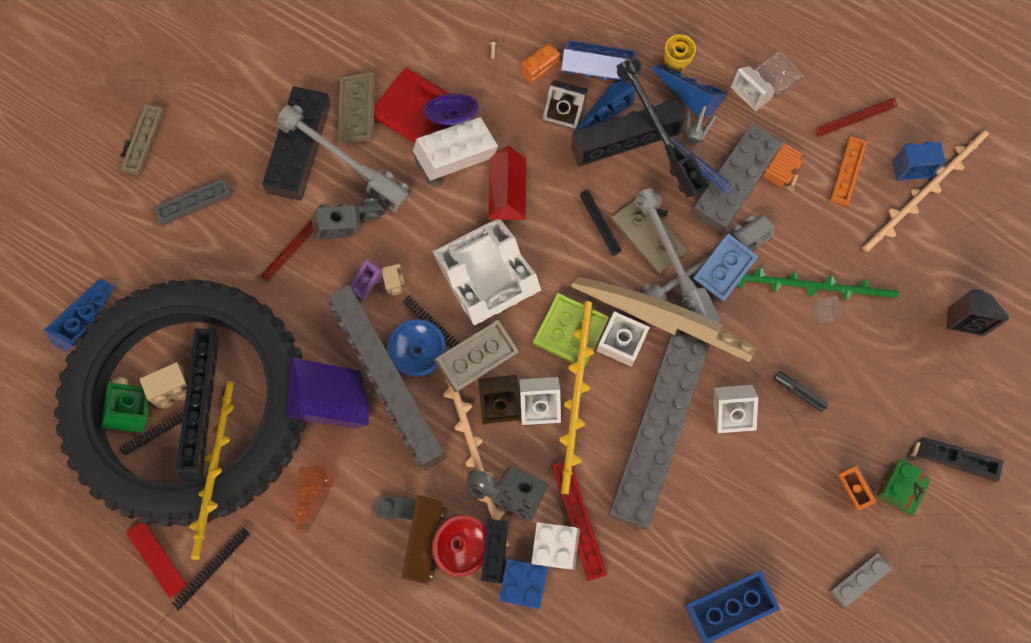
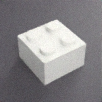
M614 311L598 345L597 352L632 367L650 327Z
M537 522L532 564L575 570L580 529Z

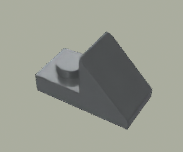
M397 496L396 498L378 497L376 518L412 521L416 500Z

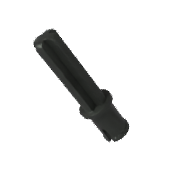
M781 370L773 379L788 389L787 392L791 391L820 412L827 408L828 403L799 384L797 379H792Z

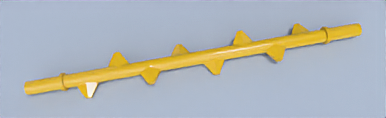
M585 301L583 319L581 320L582 328L573 332V335L580 340L577 362L569 365V370L576 374L573 399L564 403V406L571 410L569 432L567 435L560 437L559 440L567 446L564 471H562L561 494H569L571 475H573L572 466L581 463V459L574 454L576 432L585 426V422L578 418L581 394L590 390V386L583 382L585 359L594 354V351L587 347L592 302Z
M231 381L226 382L224 396L221 399L222 405L218 424L212 428V432L216 433L213 450L205 456V462L210 464L205 488L198 494V496L203 497L199 518L189 525L190 529L196 531L193 536L194 543L191 553V559L199 560L202 543L205 540L204 533L208 513L218 507V504L212 502L211 498L215 477L222 472V469L218 468L221 447L230 442V438L224 436L228 414L234 409V406L230 405L234 383Z

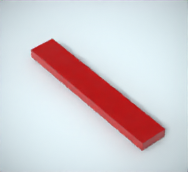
M564 460L551 464L570 527L580 529L578 552L587 581L607 576V572L573 466L569 494H561Z

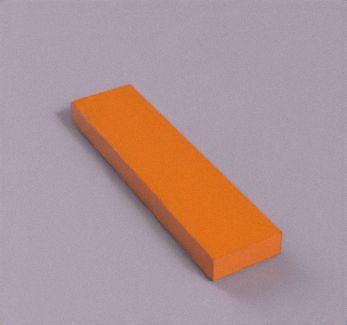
M849 136L829 200L830 202L845 207L849 205L868 141Z

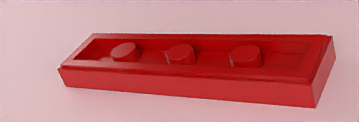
M139 522L126 531V534L169 598H173L188 586L146 523Z

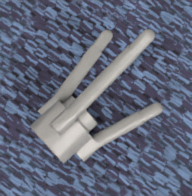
M706 106L702 108L697 125H692V127H690L691 109L687 108V122L684 135L687 136L686 139L691 143L698 144L704 141L705 135L717 118V115H714L703 131L701 123Z

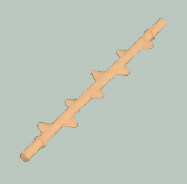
M983 130L966 147L956 146L955 150L958 155L946 167H941L936 176L922 190L912 189L910 192L913 198L900 211L890 209L891 220L874 234L862 247L863 250L869 252L879 241L883 240L884 236L894 238L896 236L894 226L908 213L918 214L917 204L930 191L940 193L942 190L939 183L953 169L963 170L965 168L961 161L974 149L978 148V145L989 135L988 132Z
M448 383L449 388L443 395L445 398H450L454 401L460 419L454 428L457 431L464 432L471 453V457L466 461V466L476 468V471L485 472L494 478V473L484 470L477 449L483 440L473 436L466 413L472 408V405L462 402L459 391L455 393ZM487 496L483 499H478V501L487 503L492 519L501 520L500 518L506 513L505 510L496 507L493 499Z

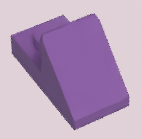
M366 259L350 285L353 293L361 300H365L374 285L382 282V270L369 259Z

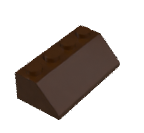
M417 495L401 577L405 581L429 585V581L434 579L435 568H432L434 560L432 541L436 530L440 526L441 519L445 520L447 510L442 501Z

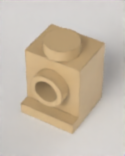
M400 264L381 268L387 294H392V296L402 294L401 285H405Z

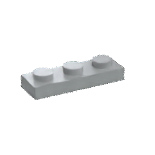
M877 553L836 585L830 592L842 607L845 608L891 571V569Z

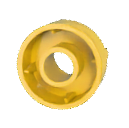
M682 34L670 37L664 49V64L668 68L682 72L693 61L696 52L694 41Z

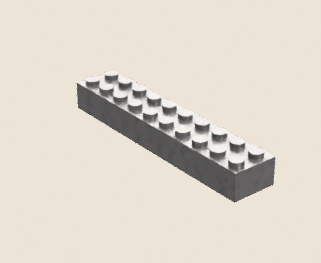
M350 285L329 295L331 302L328 305L342 331L347 335L346 337L354 351L358 350L355 354L362 367L367 366L364 370L371 383L376 382L374 388L381 401L386 400L383 404L389 416L395 417L393 422L399 434L404 433L405 436L402 439L408 450L413 449L414 453L411 455L418 468L423 467L424 471L446 460L442 449Z
M676 332L675 335L671 334L608 517L644 531L649 528L710 346L709 343Z

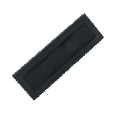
M487 519L481 581L503 583L509 521Z

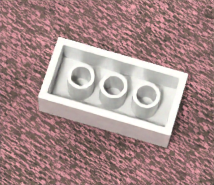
M481 117L417 138L413 152L431 181L489 160L495 155L498 145Z

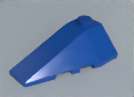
M654 65L652 67V70L689 109L695 111L694 114L700 116L703 106H706L704 117L712 115L728 95V93L710 84H698L697 79L693 77L683 78L682 73L666 66Z
M624 81L611 84L573 132L581 127H591L597 122H606L631 107L636 93L633 85Z
M102 279L93 284L44 329L51 343L64 351L72 348L75 345L76 339L78 337L83 338L87 333V325L95 321L114 290V286Z

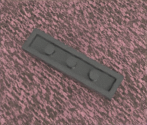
M224 178L153 208L160 224L163 226L231 197V193Z

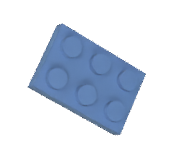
M727 234L693 277V280L724 302L759 256L730 234Z

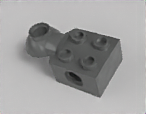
M375 198L364 199L361 201V204L351 206L347 203H342L335 207H330L328 204L320 205L315 209L312 216L314 240L354 237L360 231V218L364 221L378 220L380 216L386 214V210Z
M513 466L507 467L503 471L498 482H495L489 474L473 470L467 475L468 492L473 497L483 499L487 496L493 499L495 504L499 505L501 509L511 511L517 514L519 518L530 522L533 520L549 485Z

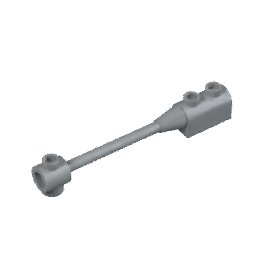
M286 105L277 118V125L282 131H295L297 128L302 130L357 170V173L368 183L365 192L394 213L399 210L410 194L408 192L409 187L405 183H395L393 181L394 177L390 172H378L360 164L302 122L304 118L302 115L303 110L299 106L294 105L291 107Z
M652 188L639 192L635 196V204L641 208L643 214H650L679 276L682 306L720 323V318L706 288L698 289L685 273L656 210L662 203L661 196L654 193Z
M751 215L746 220L747 224L741 227L738 224L731 230V236L752 251L774 236L775 226L764 215L758 217ZM710 255L685 271V273L689 277L696 274ZM679 276L662 287L657 284L653 286L646 284L641 288V292L666 301L665 293L679 285Z

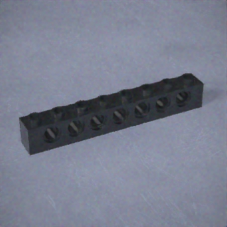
M215 328L195 329L176 464V473L181 482L202 481L219 347V339Z

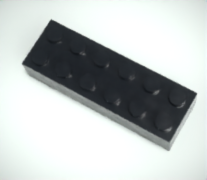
M293 86L287 105L291 107L294 105L299 106L303 110L302 115L304 118L302 122L322 136L331 106L328 93ZM279 128L262 182L265 192L302 201L319 143L299 128L289 132H284Z
M667 100L660 105L653 106L669 138L680 135L685 116L678 100ZM646 109L638 112L632 111L622 117H613L603 123L597 122L591 127L578 128L572 135L571 150L578 167L662 141Z

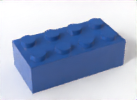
M761 570L683 605L700 643H710L780 610Z

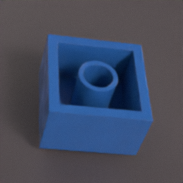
M927 141L923 144L908 143L904 145L892 163L896 181L932 178L946 161L941 142Z
M507 559L499 602L539 610L548 567Z

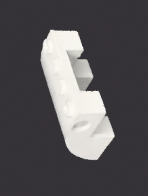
M495 219L433 251L451 290L473 325L481 323L485 319L499 314L506 308L516 305L518 302L541 291L536 273L520 254L515 237L501 220Z

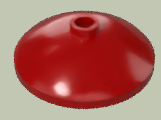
M455 515L446 519L436 530L432 541V555L439 569L454 577H465L476 572L483 564L486 535L484 525L476 518L468 515ZM456 540L457 545L453 547V542Z

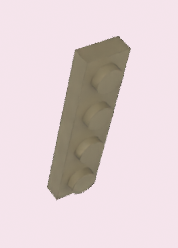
M145 104L121 166L122 172L141 176L164 114L162 108Z

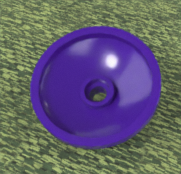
M447 94L427 102L424 106V115L433 123L455 126L473 118L479 110V104L475 98L469 95Z

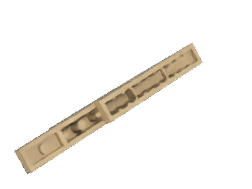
M582 277L577 278L571 285L575 289L675 335L678 330L684 331L748 362L751 361L757 350L751 343L736 339L730 333L721 332L723 324L667 301L623 287Z

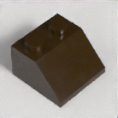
M553 80L549 88L542 120L575 129L581 118L588 89Z
M517 375L478 379L483 424L521 420Z

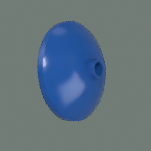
M409 320L400 324L392 332L388 340L387 352L399 372L407 376L420 377L428 375L438 368L434 359L446 352V344L443 334L434 324L425 320ZM420 349L421 353L415 354L414 351Z

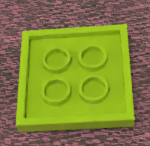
M557 293L533 341V345L573 364L576 363L580 340L573 335V332L582 328L581 320L583 319L584 305ZM592 309L587 347L594 351L609 317ZM591 356L585 359V367Z

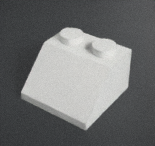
M750 66L738 69L731 86L755 111H758L765 105L775 92L772 85L760 77V74Z
M558 377L519 379L522 425L561 423Z
M753 385L714 388L713 407L717 433L756 430L758 395Z

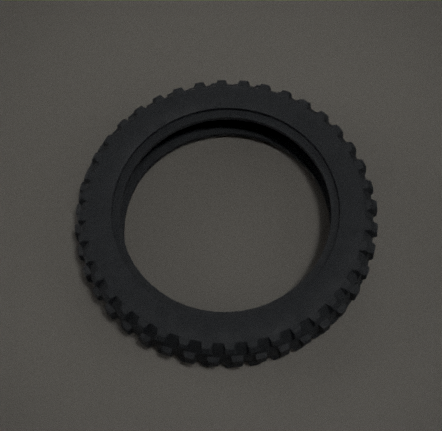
M187 279L186 282L170 280L167 284L165 282L150 285L149 289L133 291L132 297L127 296L115 301V307H111L109 310L104 309L100 312L101 318L99 320L95 319L93 323L90 322L86 327L87 333L84 337L76 339L74 342L75 350L71 351L65 359L67 367L59 374L58 379L62 383L55 393V398L59 401L58 406L54 409V417L59 420V424L56 425V432L63 441L60 446L62 453L69 457L66 462L68 467L73 471H77L79 474L77 480L81 485L90 488L89 494L97 500L103 499L105 506L113 511L116 509L121 510V515L129 519L138 517L142 523L151 524L153 522L164 527H171L172 525L189 526L192 522L196 521L199 518L203 499L198 494L205 488L207 477L202 478V481L179 484L156 483L139 478L129 471L113 452L105 429L101 428L103 401L109 379L119 361L135 344L151 333L175 324L190 322L214 324L237 333L254 347L263 365L267 397L264 414L253 439L245 450L215 477L211 501L217 503L218 507L208 513L207 523L219 518V515L225 517L236 512V507L241 509L246 507L254 500L253 496L259 497L269 489L268 484L270 482L275 483L282 474L281 468L283 466L287 467L293 458L292 450L298 449L301 440L299 434L304 431L306 426L305 420L287 418L290 361L292 357L299 359L303 357L300 349L294 346L296 340L292 333L285 331L284 322L279 317L276 318L272 310L266 304L262 305L255 297L248 296V294L240 291L238 288L208 280L204 282L203 280Z

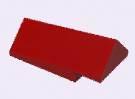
M509 145L490 158L488 219L526 220V158Z

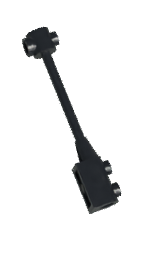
M632 56L616 65L618 77L622 78L624 82L631 81L665 145L670 163V173L676 177L679 183V190L688 198L697 195L709 187L692 154L684 156L670 140L637 78L641 74V62Z

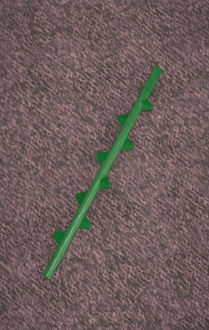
M758 268L754 275L745 274L737 284L738 288H743L747 281L766 283L771 285L774 292H777L782 285L806 288L809 296H813L817 289L837 291L842 293L845 300H848L853 293L898 298L899 291L880 289V287L871 288L867 280H863L860 286L837 284L833 276H829L825 282L800 280L797 272H793L789 278L771 277L765 275L763 268Z

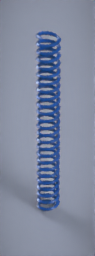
M676 138L671 139V141L675 139L673 143L681 150V153L684 151L683 155L691 153L693 158L696 157L694 160L698 163L701 173L724 191V193H730L733 190L731 189L726 192L731 187L729 181H726L724 177L716 173L714 169L709 167L707 163H704L702 159L697 157L695 153H692L680 141L678 142Z

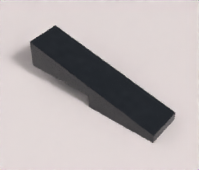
M924 437L922 438L918 453L920 458L996 483L1000 480L1004 460L963 450V447Z

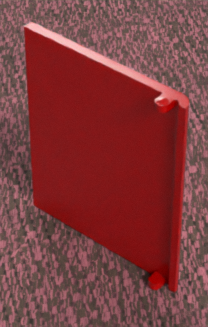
M405 67L375 104L374 119L415 143L417 138L452 127L433 123L424 115V106L427 102L450 93Z

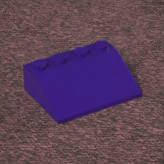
M292 357L290 361L287 418L349 428L369 425V403L360 371Z

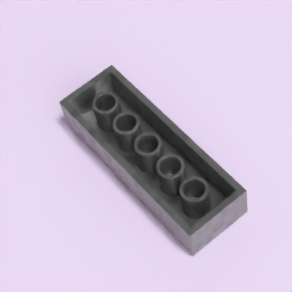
M752 123L718 172L721 177H724L726 181L731 183L730 189L726 192L731 189L733 190L730 193H724V191L711 182L695 205L691 217L723 235L784 142Z

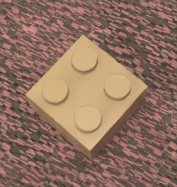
M176 362L140 378L147 400L158 408H168L177 400H185L189 373Z

